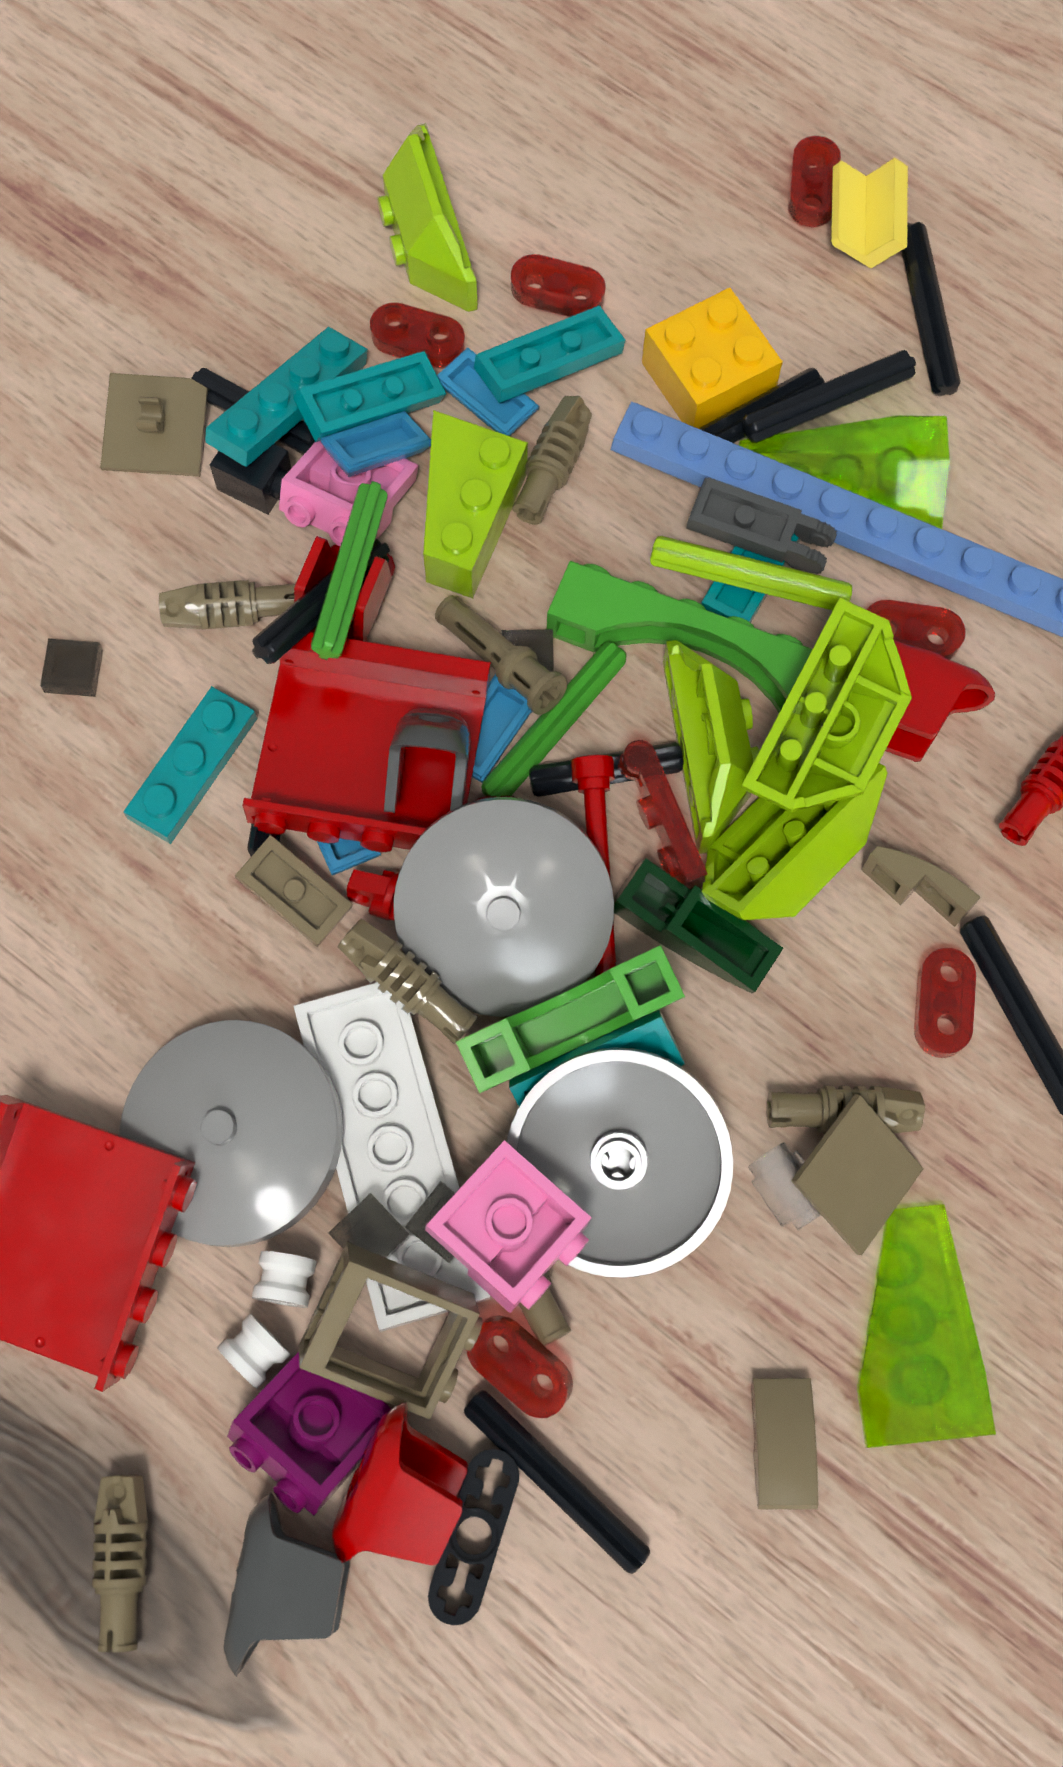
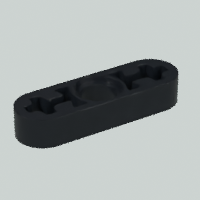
M488 1449L478 1453L468 1466L467 1475L458 1496L463 1502L462 1513L436 1565L428 1591V1603L432 1613L438 1620L448 1625H461L470 1621L477 1614L481 1606L519 1483L517 1464L504 1451ZM492 1459L502 1461V1472L510 1476V1483L507 1488L497 1486L491 1500V1504L503 1505L500 1518L498 1519L487 1510L465 1507L468 1494H472L476 1499L480 1500L484 1481L476 1478V1471L479 1466L489 1467ZM471 1517H478L486 1521L492 1532V1540L489 1547L479 1554L465 1552L457 1541V1531L460 1524ZM449 1553H452L464 1563L484 1565L480 1578L469 1571L464 1591L473 1596L470 1606L460 1605L456 1614L446 1611V1599L438 1596L440 1586H451L458 1567L446 1566Z

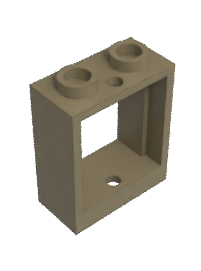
M347 1242L299 1344V1368L394 1406L407 1402L408 1411L431 1419L438 1402L446 1403L450 1398L458 1377V1370L455 1369L457 1361L463 1349L470 1351L474 1347L482 1328L483 1319L479 1316V1309L473 1293ZM367 1278L450 1311L419 1378L336 1346Z

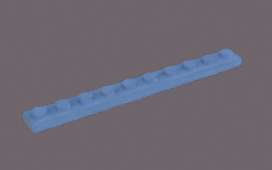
M631 401L613 438L611 451L698 487L702 486L705 477H709L802 510L801 514L813 517L821 522H826V524H831L835 528L834 530L837 531L834 541L836 544L1063 637L1062 578Z

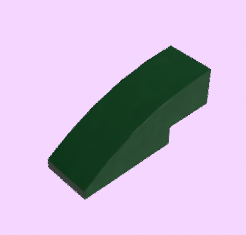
M647 858L635 866L614 897V913L695 965L750 993L756 992L783 950V947L745 920L739 919L707 900L702 893V889L696 885L690 889Z

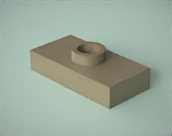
M271 835L235 875V878L316 947L323 942L353 906L350 901Z

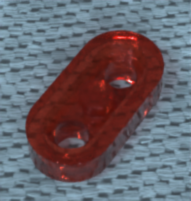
M809 136L802 139L794 149L791 163L788 211L793 220L806 227L822 226L832 218L833 166L841 161V153L838 146L832 140L823 136Z
M530 254L518 259L511 269V292L514 298L523 305L568 317L599 305L602 308L604 305L605 281L601 274L593 268L544 255ZM538 284L541 287L537 289L534 287H530L529 285ZM584 296L587 299H576L574 297Z
M396 302L380 306L371 316L370 330L372 342L379 351L385 354L402 358L425 351L432 367L443 369L465 350L464 330L460 323L451 317ZM392 322H399V323H401V324H399V325H397V326H390V325H388L389 323H392ZM436 334H442L447 337L444 339H436L433 336H435Z
M880 600L873 603L867 609L889 620L894 640L933 651L949 660L958 653L965 639L966 630L962 619L955 612L946 608L895 600ZM934 634L939 636L943 640V644L932 643L928 639V635Z
M941 948L932 952L922 963L918 971L914 1035L922 1050L938 1058H948L958 1054L969 1043L973 1034L976 970L971 959L957 949ZM948 966L953 968L958 976L957 981L950 982L945 980L941 975V967ZM944 1018L951 1021L954 1026V1034L947 1035L942 1033L938 1029L937 1020Z
M497 1315L483 1321L474 1347L470 1351L467 1350V1356L473 1368L527 1415L535 1418H547L559 1412L569 1400L573 1390V1380L568 1367L515 1320ZM494 1336H501L507 1341L509 1346L508 1352L500 1351L495 1346ZM543 1374L548 1376L553 1383V1389L546 1390L542 1388L538 1383L537 1375Z

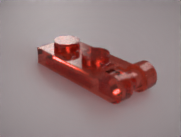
M644 740L631 742L619 757L618 767L624 777L636 782L642 796L641 799L636 801L641 819L648 830L656 829L663 848L657 850L661 866L665 872L672 877H676L683 885L700 880L707 875V871L655 749Z

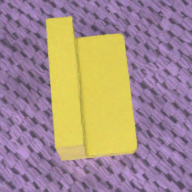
M896 158L891 159L867 176L844 161H840L833 166L832 245L872 269L907 247L908 166Z

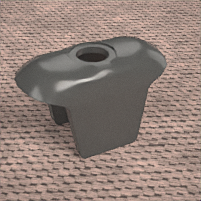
M417 708L406 713L398 721L389 748L384 812L395 813L400 799L406 747L431 748L455 754L456 760L450 811L463 805L471 738L469 727L460 714L437 708Z
M272 1492L263 1497L249 1514L243 1546L236 1569L237 1576L231 1596L229 1619L223 1648L228 1666L236 1677L248 1662L260 1640L326 1639L339 1629L350 1560L343 1563L338 1559L336 1553L287 1536L281 1528L279 1512Z

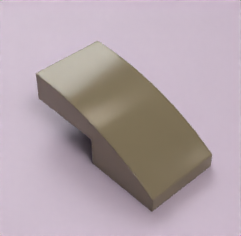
M877 846L870 853L861 869L899 905H902L915 891L954 927L981 898L967 885L941 868L916 856L895 849Z
M753 1378L751 1386L755 1431L753 1455L758 1510L817 1509V1449L811 1378Z

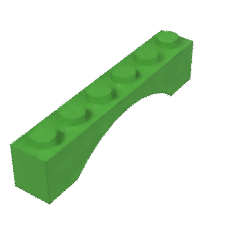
M570 561L547 612L546 635L591 652H596L607 641L620 646L641 643L666 645V641L677 640L689 649L705 653L730 665L744 675L773 703L778 713H780L812 651L811 648L803 646L795 637L786 634L775 636L756 629L753 624L743 618L735 616L726 618L707 611L703 605L694 600H677L658 593L653 586L640 581L630 583L611 576L607 570L595 564L581 565Z

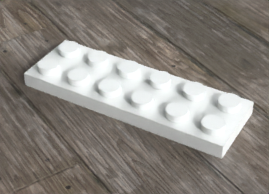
M378 982L294 1005L303 1045L323 1065L338 1095L343 1121V1137L336 1170L356 1245L474 1294L476 1303L490 1300V1295L467 1275L468 1269L425 1230L429 1221L460 1188L410 1012L407 1014L401 1009L404 1004L400 1001L396 1004L389 998L392 994L387 990L385 993L377 989L380 985ZM367 1278L366 1280L380 1332L450 1312Z

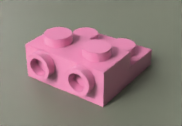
M321 441L315 442L282 478L279 510L284 512L286 518L293 525L307 527L310 524L329 533L332 541L340 546L359 485L362 483L371 484L372 481L381 484L380 488L388 494L376 536L378 539L391 523L394 506L416 481L419 465L407 459H402L348 477L327 453Z
M504 1140L429 1221L425 1230L468 1269V1276L511 1313L519 1303L529 1310L552 1284L544 1275L558 1259L565 1266H568L589 1242V1239L582 1232L592 1217Z

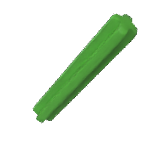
M372 481L371 484H360L355 495L311 642V649L318 653V657L323 660H328L329 658L338 659L343 653L388 494L380 488L381 484Z
M611 641L603 643L569 682L564 696L559 703L536 720L483 781L481 792L487 798L511 797L529 776L530 769L533 766L539 765L625 665L627 655L623 649Z

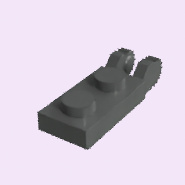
M709 477L704 479L686 529L782 563L785 560L792 568L812 574L822 573L827 563V558L824 557V554L820 553L821 551H816L808 546L791 541L793 534L795 533L803 542L827 548L834 544L837 536V531L834 530L835 528L831 524H826V522H821L818 519L801 514L802 510Z

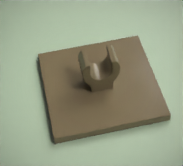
M110 373L100 468L107 471L200 477L208 389L192 378Z
M855 1094L792 1178L791 1182L856 1254L862 1256L924 1168L863 1097Z

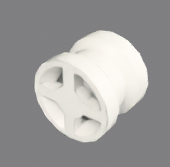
M261 1251L259 1264L263 1272L261 1281L254 1285L252 1298L279 1305L308 1308L310 1295L306 1291L308 1278L315 1273L317 1261L293 1254Z
M251 1313L242 1321V1331L234 1339H225L217 1347L227 1361L256 1389L266 1381V1371L274 1363H283L291 1355L276 1337Z

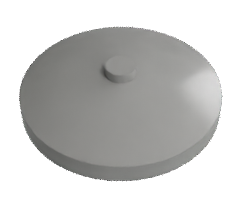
M493 797L469 802L449 811L433 822L420 835L407 854L399 872L394 894L395 928L398 940L403 944V952L406 954L410 950L415 955L413 961L416 964L423 961L427 965L424 970L427 974L435 971L442 981L440 986L470 1012L496 1017H510L583 984L596 969L604 955L612 932L614 919V899L608 870L602 856L588 835L576 823L557 810L539 802L515 797Z
M223 1020L207 1023L182 1033L163 1046L147 1062L133 1083L126 1099L120 1124V1136L195 1162L190 1178L195 1179L197 1183L196 1189L187 1210L184 1213L178 1211L172 1233L187 1240L210 1246L240 1247L259 1243L281 1234L295 1225L316 1205L329 1185L337 1167L343 1137V1121L338 1095L330 1076L320 1061L304 1045L284 1032L262 1023L244 1020Z
M619 1047L603 1048L579 1054L560 1063L547 1072L528 1092L515 1114L507 1137V1143L592 1217L582 1232L589 1239V1242L569 1266L594 1275L620 1278L636 1277L654 1273L679 1262L692 1253L712 1232L723 1213L731 1190L733 1178L732 1145L726 1122L716 1101L700 1081L686 1069L663 1056L645 1050Z

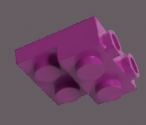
M298 1352L232 1421L227 1435L233 1442L229 1450L234 1459L249 1472L255 1473L261 1467L277 1482L273 1491L280 1502L289 1510L300 1513L305 1508L315 1516L363 1459V1453L374 1435L378 1422L391 1408L382 1400L299 1368Z

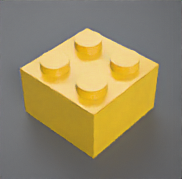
M730 287L645 329L642 355L643 366L681 422L695 428L708 424L778 384L783 361Z

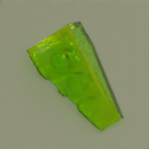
M896 415L778 434L759 443H751L749 439L739 440L738 445L942 529L950 464L947 416Z
M945 1205L895 1209L884 1225L876 1272L877 1283L872 1313L868 1319L866 1331L868 1336L863 1366L860 1369L857 1384L865 1448L996 1435L986 1371Z

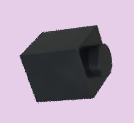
M275 444L270 446L247 467L220 451L217 452L209 464L218 491L269 515L277 501H280L281 480L292 468L288 450Z

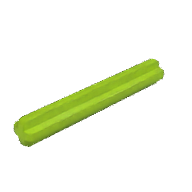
M664 536L656 538L651 552L650 563L653 566L832 611L839 598L849 602L851 600L852 585L848 582Z

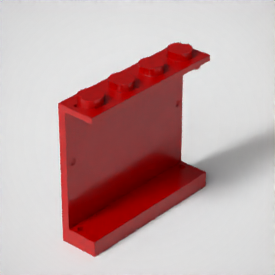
M309 632L279 659L280 666L251 799L244 798L242 805L247 823L254 824V827H257L259 831L269 834H284L286 829L305 832L310 839L322 843H337L339 838L359 841L362 847L376 852H390L393 847L410 850L420 835L433 822L450 811L456 756L454 753L438 749L406 747L400 799L395 813L384 812L389 748L396 725L406 713L417 708L449 710L463 717L469 727L471 738L463 805L468 803L489 686L491 662L348 638L346 639L343 653L338 659L329 658L328 660H323L318 657V653L311 649L314 633Z
M0 1095V1340L98 1376L94 1389L101 1392L117 1383L120 1378L126 1379L135 1364L139 1351V1346L132 1344L139 1323L145 1324L148 1321L157 1301L158 1290L153 1289L152 1286L158 1268H165L176 1247L177 1235L171 1233L178 1211L184 1213L187 1210L196 1189L197 1183L195 1179L190 1178L195 1162L15 1097Z

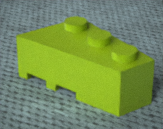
M433 410L423 551L427 583L473 599L526 478L528 442Z

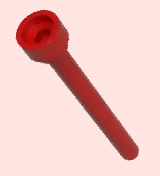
M608 755L576 757L571 760L572 782L578 784V792L584 794L586 834L602 856L611 882L605 792L610 791V782L615 780L614 759ZM614 922L607 948L595 969V977L616 966Z

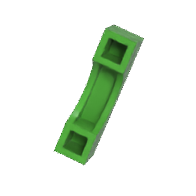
M661 945L556 997L456 1041V1044L478 1092L482 1093L685 998V995Z

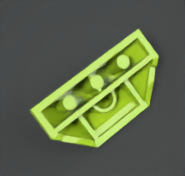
M426 123L420 124L407 136L383 173L385 195L377 197L383 226L392 225L395 234L389 236L393 259L396 266L404 264L410 284L468 312L478 310L477 280Z
M838 599L741 786L742 789L789 812L863 795L912 699L903 665L893 640L894 635L889 620L845 599Z
M666 641L663 668L676 739L681 747L684 759L682 772L697 854L708 853V849L723 834L750 798L751 793L742 789L741 786L759 753V748L757 746L750 747L747 730L753 727L752 709L748 698L741 699L738 681L679 641Z
M880 763L878 764L863 795L795 812H789L759 797L708 849L705 882H703L702 886L704 897L741 920L795 917L866 844L888 774L886 767Z

